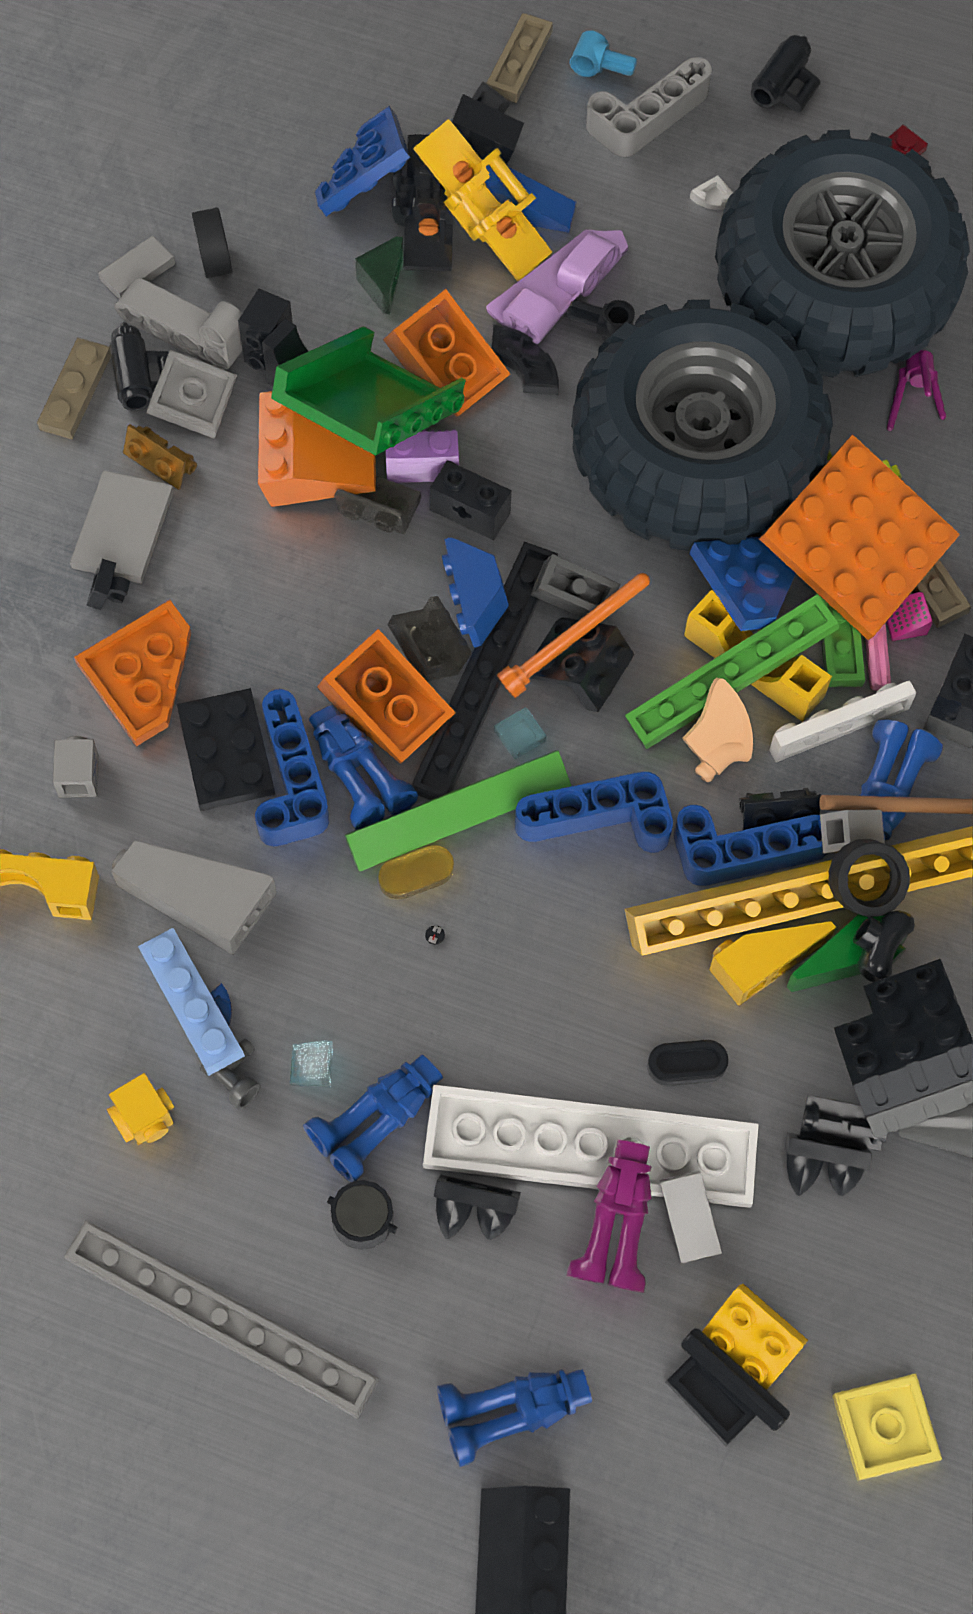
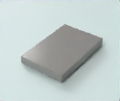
M103 470L70 560L72 569L95 573L103 558L117 563L113 577H123L131 582L142 584L174 494L173 485Z

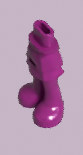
M625 1140L617 1141L614 1157H609L608 1163L613 1166L607 1167L597 1185L599 1193L593 1201L596 1203V1210L589 1244L582 1257L570 1262L566 1276L604 1284L616 1214L623 1215L618 1248L607 1285L644 1293L646 1278L637 1267V1253L644 1217L646 1214H649L647 1201L652 1199L649 1175L646 1174L652 1168V1166L647 1165L650 1146Z

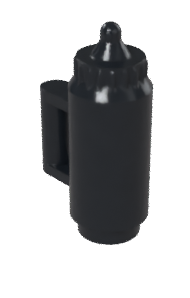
M792 35L786 41H783L752 83L751 97L759 106L769 108L781 101L793 111L801 112L820 86V79L805 68L811 53V46L806 36ZM798 78L804 85L795 96L788 89L795 79Z
M122 322L120 327L112 332L110 343L117 397L125 409L140 411L149 406L158 381H151L149 364H158L161 375L169 352L146 351L145 341L141 337L139 330L136 327L129 326L126 322Z

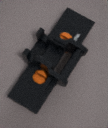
M411 134L408 135L407 149L410 158L407 159L406 177L402 175V169L393 173L392 180L396 190V197L392 199L391 212L395 223L405 227L403 270L452 271L453 225H460V223L446 205L440 204V191L444 187L413 149L428 135Z

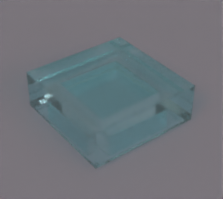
M526 707L494 725V732L514 760L546 742L547 735Z

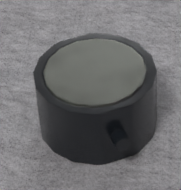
M366 1180L353 1181L342 1187L337 1192L335 1198L332 1196L328 1198L327 1203L331 1205L333 1230L339 1240L348 1247L359 1250L374 1248L387 1239L389 1232L395 1234L398 1229L397 1226L393 1225L392 1200L386 1190L377 1183Z

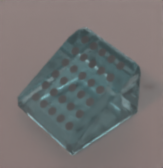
M323 1040L293 1044L290 1085L330 1087L333 1060L332 1041Z

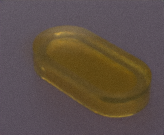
M431 845L386 862L379 871L380 889L387 897L402 900L443 885L453 875V857L444 847Z

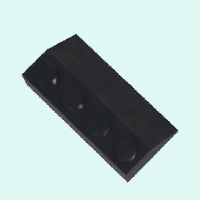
M514 1486L481 1489L475 1614H566L570 1488Z

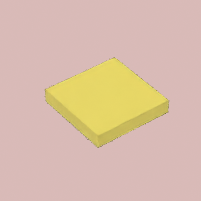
M916 1374L837 1392L832 1395L857 1481L942 1460Z

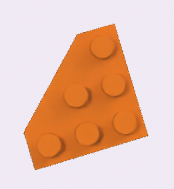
M168 600L74 657L78 667L136 747L169 727L192 634L190 626L171 600Z

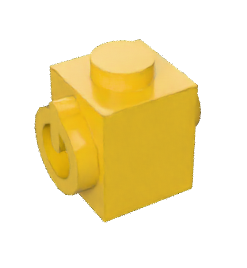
M145 1073L108 1094L113 1106L106 1110L126 1143L132 1139H135L138 1145L145 1141L147 1143L155 1142L168 1132L169 1126L174 1124L168 1112L175 1108L163 1087L155 1091Z

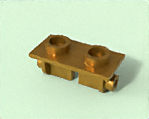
M129 424L123 454L179 490L183 474L191 475L197 467L194 457L176 446L168 449V441L153 432L148 426L134 427Z

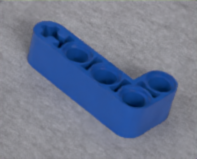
M283 689L269 692L263 699L262 708L265 726L286 795L261 803L255 812L257 831L261 841L273 847L317 836L323 833L329 825L326 795L296 699L293 694ZM278 711H283L287 722L280 724ZM288 742L299 744L294 749H284L282 747ZM298 775H306L309 777V779L303 783H296L292 781L293 778ZM311 808L320 811L314 817H306L302 814L305 810ZM271 819L283 821L281 825L273 828L265 825Z
M638 772L528 795L518 802L515 811V831L521 839L528 842H537L631 822L638 846L646 852L658 853L668 846L673 828V817L663 783L657 775L651 772ZM639 791L649 792L653 796V798L642 799L639 798L636 795V793ZM602 799H610L614 801L616 805L613 807H605L602 806L598 801ZM571 806L579 812L575 815H567L561 809ZM655 825L660 827L663 832L652 834L645 827Z
M695 804L688 805L679 812L674 829V841L687 880L697 886L712 885L821 860L827 855V853H823L820 815L805 816L717 836L709 811L703 806ZM695 824L701 828V831L690 832L685 829L684 825ZM769 843H782L786 850H774ZM742 850L746 852L750 858H736L732 854V851ZM704 858L710 861L712 866L703 868L698 866L694 860Z

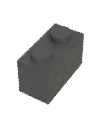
M552 554L544 561L531 595L583 618L619 590L621 584Z

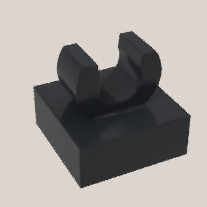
M102 558L95 572L86 606L101 610L106 598L116 603H123L131 581L123 577H113L117 563Z

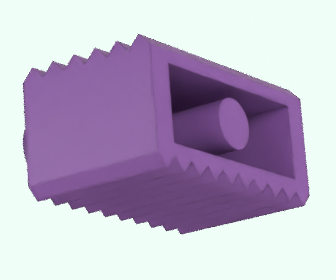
M440 429L437 432L434 430L430 432L424 430L422 433L419 432L396 444L394 447L387 449V483L434 482L447 460L459 465L458 432L455 429L451 432L447 429L444 432Z

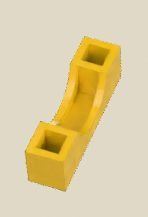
M710 590L688 614L684 637L713 658H717L753 635L750 630H739L713 590ZM801 654L788 660L751 685L803 722L825 697L832 676Z
M0 849V887L8 884H23L33 887L45 896L53 917L92 920L99 882V874L94 862H90V860L81 856L56 859L39 852H32L28 856L13 855L7 850Z

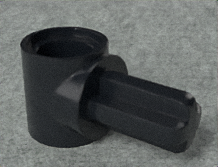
M573 300L569 305L567 317L571 320L596 327V334L601 335L605 341L626 322L634 325L635 311L630 303L623 300L605 303L603 308L579 300Z

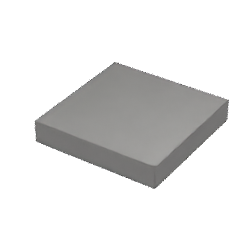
M170 349L149 403L147 414L215 439L237 374Z

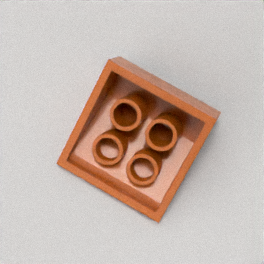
M272 391L259 393L258 485L271 507L376 491V456L274 401L271 399Z

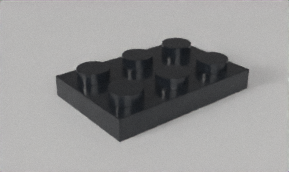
M251 688L177 704L200 811L275 795Z

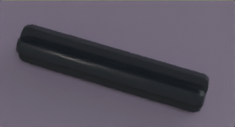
M694 1328L682 1341L681 1347L771 1430H778L789 1418V1410L700 1329Z

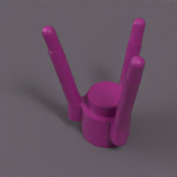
M920 350L906 360V367L899 369V381L887 423L888 431H892L907 381L914 387H923L926 397H930L933 393L939 418L941 420L946 418L938 384V372L934 370V356L927 350Z

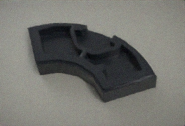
M493 325L491 348L501 362L514 370L520 378L523 393L558 395V373L550 355L534 343L533 338L513 328Z

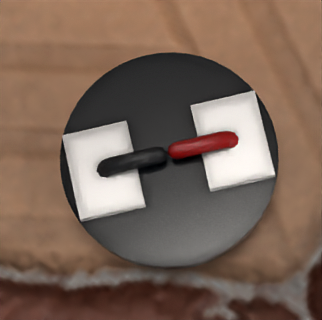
M431 926L426 930L425 938L430 944L437 945L444 940L445 932L439 926Z

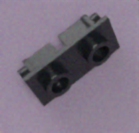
M808 788L780 792V798L774 799L773 792L747 793L746 797L739 798V809L741 813H744L742 830L810 815H820L819 802L821 794L817 795L816 791H809Z
M807 1094L800 1135L881 1151L882 1142L886 1141L887 1135L874 1138L861 1105Z

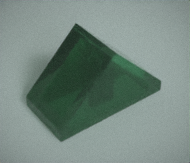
M399 236L355 258L356 280L384 314H390L404 260L403 237Z

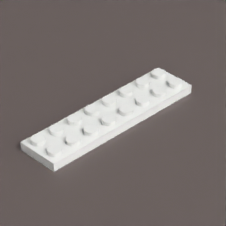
M433 1085L423 1168L598 1189L597 1185L608 1166H613L608 1163L609 1157H614L617 1141L625 1140L650 1146L647 1165L652 1166V1168L646 1174L649 1175L651 1196L664 1197L660 1180L700 1170L709 1203L751 1208L753 1204L758 1124Z

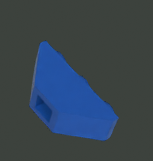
M450 537L444 539L448 554L442 555V561L447 576H454L455 583L449 584V589L454 605L461 604L462 613L456 614L462 636L469 634L475 648L483 644L508 608L509 603L495 556Z

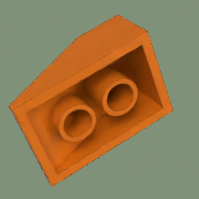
M447 289L443 290L383 339L407 371L439 388L461 377L466 379L463 390L464 403L461 409L454 414L456 417L460 416L511 375Z
M379 629L326 675L317 686L341 714L348 715L350 722L400 764L456 713Z

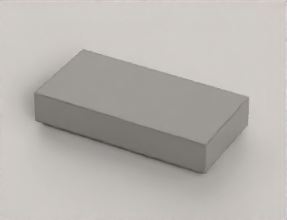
M151 236L99 271L98 274L105 286L119 299L136 278L150 282L175 265V259L154 236Z
M700 1170L660 1180L681 1264L722 1254Z

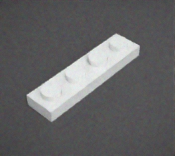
M910 680L899 685L889 683L881 687L876 694L866 698L862 696L854 697L844 703L841 708L831 712L828 709L821 710L812 715L808 721L798 725L789 723L780 727L773 736L769 751L775 762H779L874 724L878 720H884L909 710L917 692Z

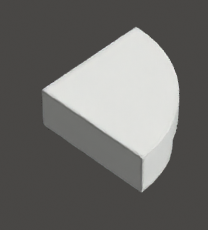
M717 175L692 189L690 199L707 209L724 210L729 196L734 192Z

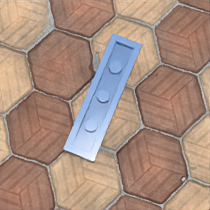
M174 928L139 945L138 948L208 1076L244 1057L245 1055Z

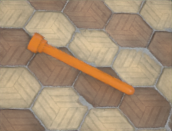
M645 573L635 576L521 666L516 664L512 668L509 666L504 668L497 674L498 679L514 699L527 690L525 686L530 683L529 678L646 588L650 583L649 576Z

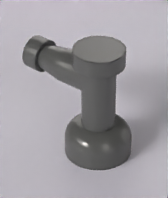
M243 1039L239 1043L245 1056L212 1074L230 1091L229 1100L238 1110L249 1105L260 1090V1084L253 1078L246 1077L241 1079L233 1072L246 1056L251 1055L255 1051L254 1046L247 1039ZM201 1064L200 1070L208 1076L204 1066Z

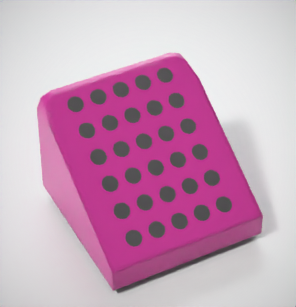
M923 592L909 595L886 621L892 641L928 635L932 626V618Z

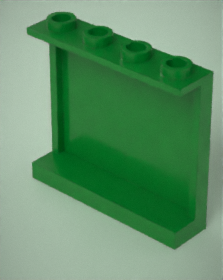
M362 326L277 366L271 399L376 456L422 430L437 424L446 417L457 413L464 403L463 390L466 379L461 377L442 388L433 385L371 352L374 331Z

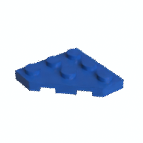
M390 106L360 127L355 134L358 140L352 150L346 148L333 165L332 169L335 172L330 182H321L316 189L315 195L318 207L325 216H328L333 211L338 212L344 209L353 197L360 192H368L374 188L380 178L389 172L394 173L400 170L405 165L406 160L410 158L397 115Z
M760 537L746 538V540H741L740 544H726L720 540L694 542L689 554L740 631L763 629L776 620L796 573L759 540Z

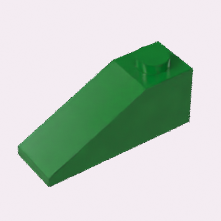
M858 914L791 974L786 987L791 992H796L860 975L858 960L862 948L853 943V938L860 925L868 917ZM875 916L873 918L879 921L882 916ZM907 936L898 946L893 957V963L906 951L903 944Z

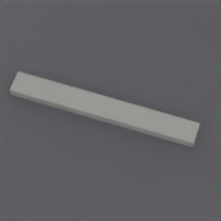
M87 1220L83 1223L64 1255V1258L74 1265L359 1419L379 1381V1378Z

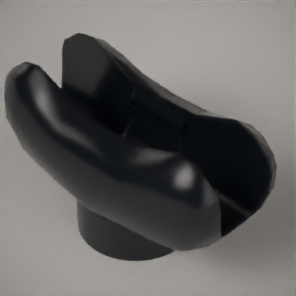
M900 910L891 911L883 915L879 921L870 916L860 925L854 935L853 943L862 948L858 960V968L866 980L876 982L891 975L893 957L898 946L906 936L914 931L915 924L912 915Z

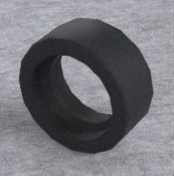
M219 208L192 212L205 277L211 278L233 273Z
M857 839L844 845L833 857L829 868V887L834 898L844 908L866 917L883 916L895 910L905 899L910 885V871L904 856L893 846L873 839ZM874 854L887 862L890 868V880L886 890L879 898L863 901L856 898L850 892L848 874L851 866L859 857Z

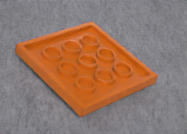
M852 434L759 540L859 633L869 640L875 636L960 534Z

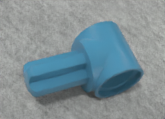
M585 31L582 33L570 59L572 70L583 77H592L596 73L601 74L603 69L630 76L633 75L637 64L636 58L609 50V43L606 38L596 31Z

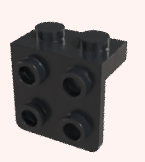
M565 617L559 618L536 653L579 620ZM599 623L532 675L530 679L570 686L587 710L599 712L635 654L617 626Z

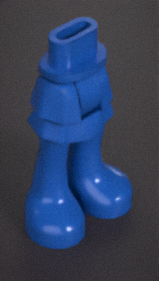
M329 705L310 716L309 721L315 729L313 736L318 741L322 759L328 762L329 770L336 773L353 799L354 805L350 814V820L355 830L382 820L385 816V807L391 815H395L410 809L415 804L418 794L413 786L406 781L397 779L383 765L373 750L374 745L366 739L367 735L350 722L348 715L340 714L335 705ZM360 765L363 766L375 783L383 803L356 770Z
M878 720L875 722L872 730V738L879 745L878 754L867 781L861 786V795L858 796L910 797L912 787L924 762L932 763L936 761L942 753L943 744L930 733L921 729H915L908 742L906 754L894 785L888 784V777L896 757L905 742L909 727L905 723L896 720ZM882 812L884 841L890 840L892 831L906 816L905 812Z
M420 1055L411 1064L404 1062L401 1065V1069L378 1078V1083L367 1086V1091L339 1117L330 1122L320 1117H313L303 1124V1128L324 1157L330 1155L333 1167L350 1182L357 1181L364 1173L363 1162L367 1156L391 1132L397 1128L404 1127L408 1118L415 1117L425 1099L432 1095L431 1088L433 1085H436L443 1079V1076L424 1055ZM376 1111L380 1114V1117L348 1145L338 1148L344 1139Z
M561 1369L556 1372V1375L555 1373L529 1372L528 1377L515 1376L511 1382L488 1390L467 1394L461 1393L452 1383L437 1386L438 1399L446 1427L512 1404L516 1406V1412L486 1422L457 1426L448 1430L450 1444L459 1467L474 1462L477 1450L491 1442L526 1431L533 1433L541 1426L547 1429L567 1414H575L576 1407L592 1403V1396L583 1369L567 1374Z

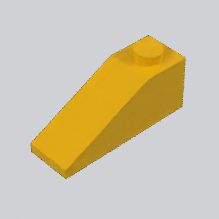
M832 921L745 934L735 942L732 939H728L713 951L714 957L709 970L736 1004L740 1006L825 945L832 938L836 926Z

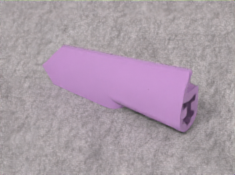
M585 229L524 278L486 306L487 313L502 326L521 331L532 337L534 343L539 344L566 313L571 301L577 300L580 295L584 297L590 295L627 252L628 245L622 230L597 231Z

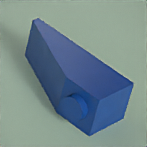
M487 165L486 169L489 172L490 178L485 181L486 187L501 204L509 200L516 206L518 204L516 199L492 168ZM509 168L529 194L533 193L536 197L533 202L522 210V213L533 227L570 233L576 201Z

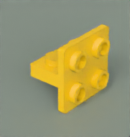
M740 1284L702 1331L766 1390L808 1341L806 1337L745 1284Z

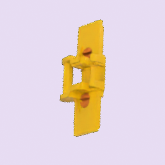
M450 119L446 120L413 148L446 190L444 194L448 199L443 203L473 241L480 238L482 242L486 241L517 282L552 253L551 249L522 213V210L536 199L533 193L529 194L499 156L501 151L498 148L481 160ZM487 165L492 168L518 202L516 206L509 200L501 204L486 187L485 181L490 178L489 172L486 169Z

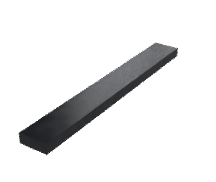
M524 541L504 584L509 606L483 644L475 647L449 703V706L456 713L436 731L411 784L418 796L432 800L453 791L501 686V681L498 679L497 674L507 666H510L540 600L532 596L531 592L542 565L552 554L558 556V553Z

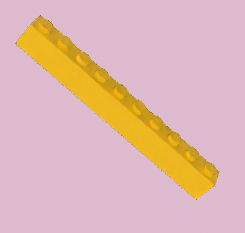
M973 826L891 845L904 856L908 865L910 885L907 892L973 876ZM874 854L859 857L851 866L848 874L850 892L856 898L863 901L879 898L886 890L890 880V868L887 862ZM832 860L625 908L631 945L643 956L843 908L834 898L829 887V868Z

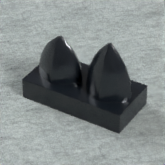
M787 1132L784 1147L787 1152V1173L790 1184L798 1196H801L814 1184L821 1172L824 1161L828 1162L830 1182L840 1196L851 1191L861 1180L864 1170L870 1169L872 1153L868 1148Z
M440 1174L433 1196L437 1197L436 1215L440 1230L446 1239H450L464 1226L473 1206H477L479 1226L486 1238L492 1240L499 1236L510 1224L513 1215L516 1214L521 1192Z

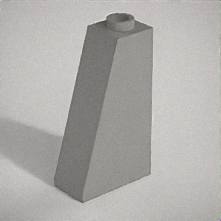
M135 840L127 850L123 849L118 853L112 864L113 870L111 872L118 887L234 955L277 893L274 878L267 874Z

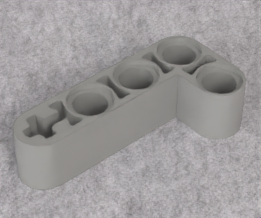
M690 58L627 106L609 92L601 91L592 94L587 105V131L613 154L620 157L634 155L708 97L712 73L711 64L703 58Z
M136 278L115 303L116 312L129 324L205 363L227 371L243 351L238 322L242 313L231 303L221 301L212 313H209L141 278Z

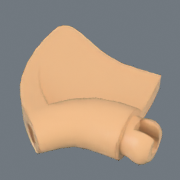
M715 678L713 680L700 718L682 738L700 759L701 763L695 768V773L701 776V779L705 782H711L715 775H720L733 762L750 761L753 752V732L746 708L735 690L722 678Z

